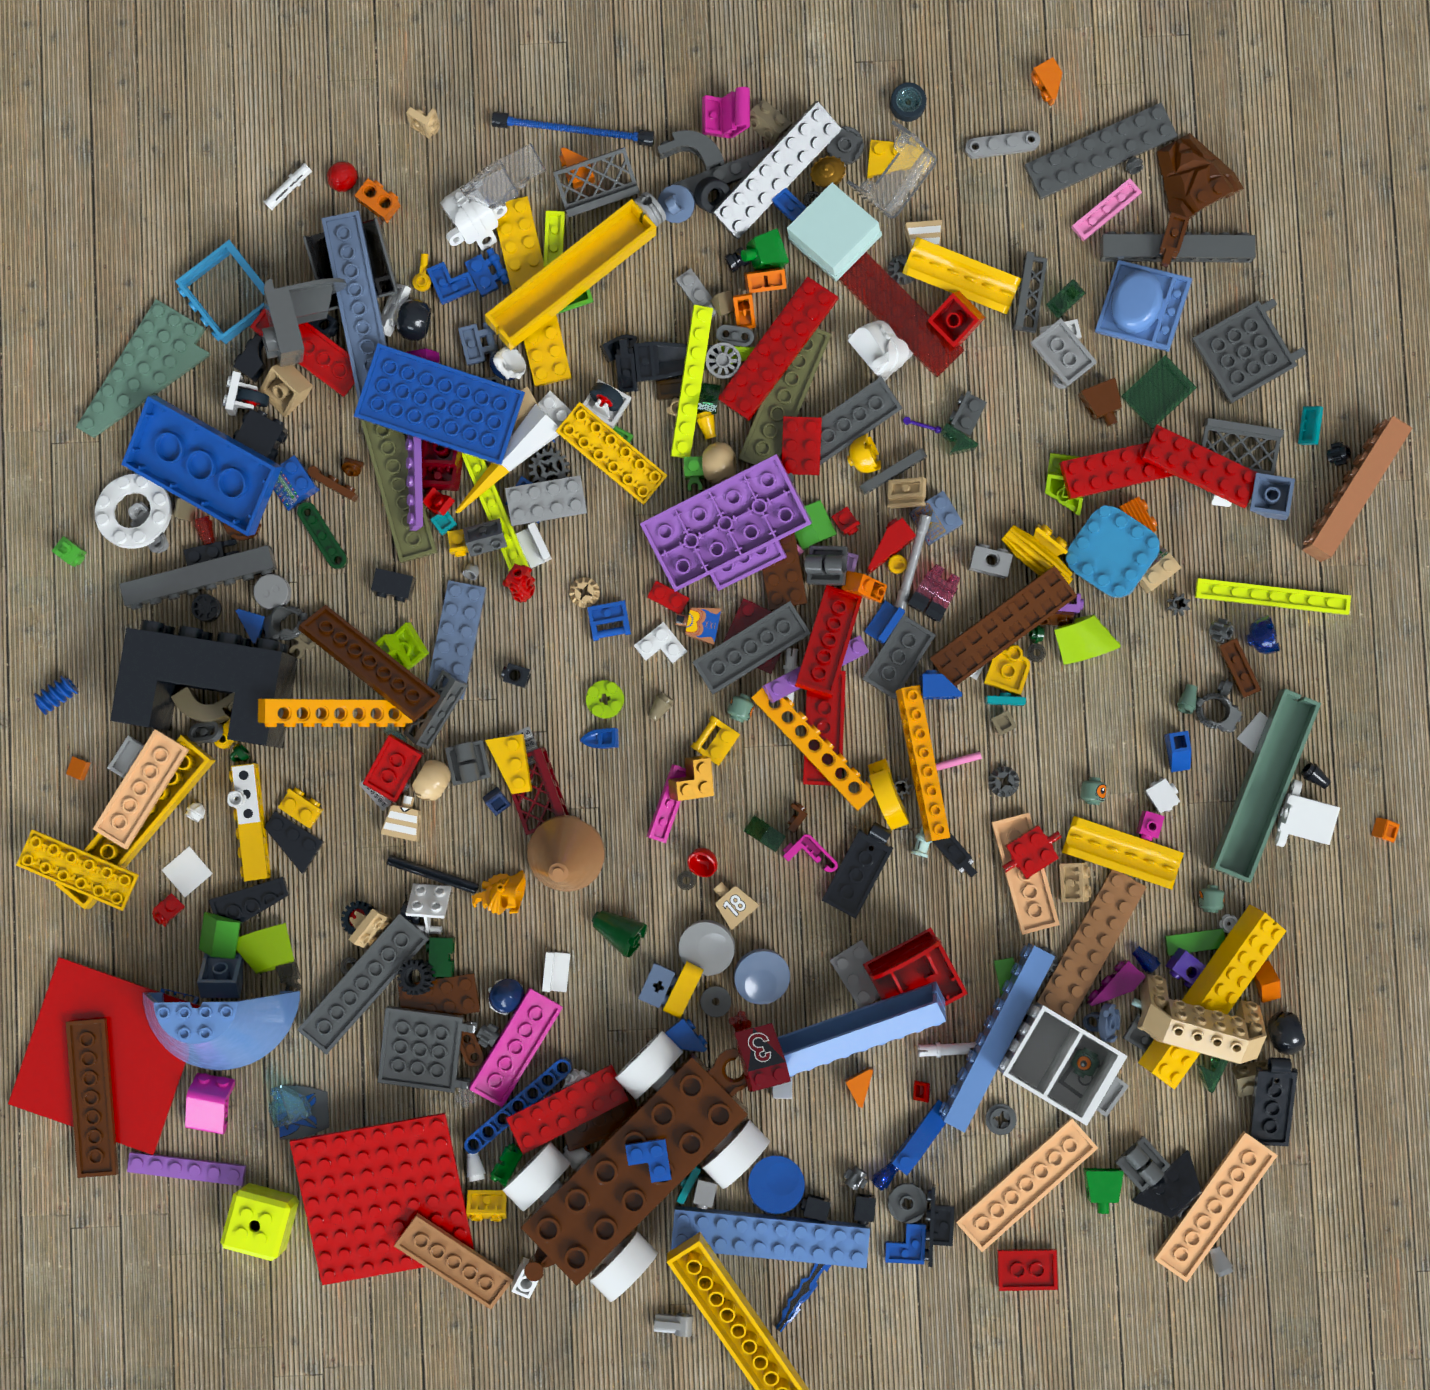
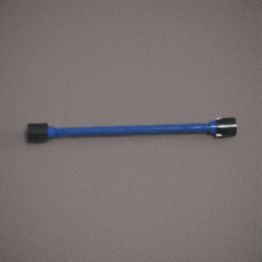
M495 111L492 116V127L508 129V126L520 125L522 127L546 128V130L570 131V133L577 132L594 136L627 138V140L632 139L638 142V145L653 147L654 131L639 129V132L627 133L593 127L560 125V123L517 119L509 116V113Z

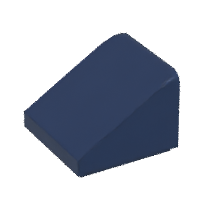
M495 787L483 796L485 804L495 816L511 805L499 787Z

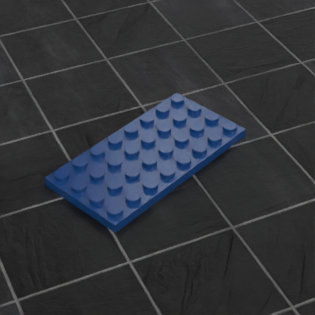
M378 343L354 417L502 466L525 392Z

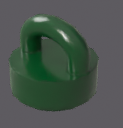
M237 743L232 748L233 752L230 754V759L233 762H240L242 760L246 762L251 757L248 749L241 743Z

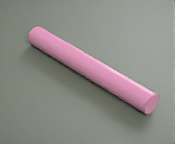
M976 752L936 763L937 771L982 759L981 753Z

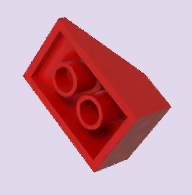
M903 517L899 520L895 518L887 524V530L866 570L867 575L910 544L916 537V534Z

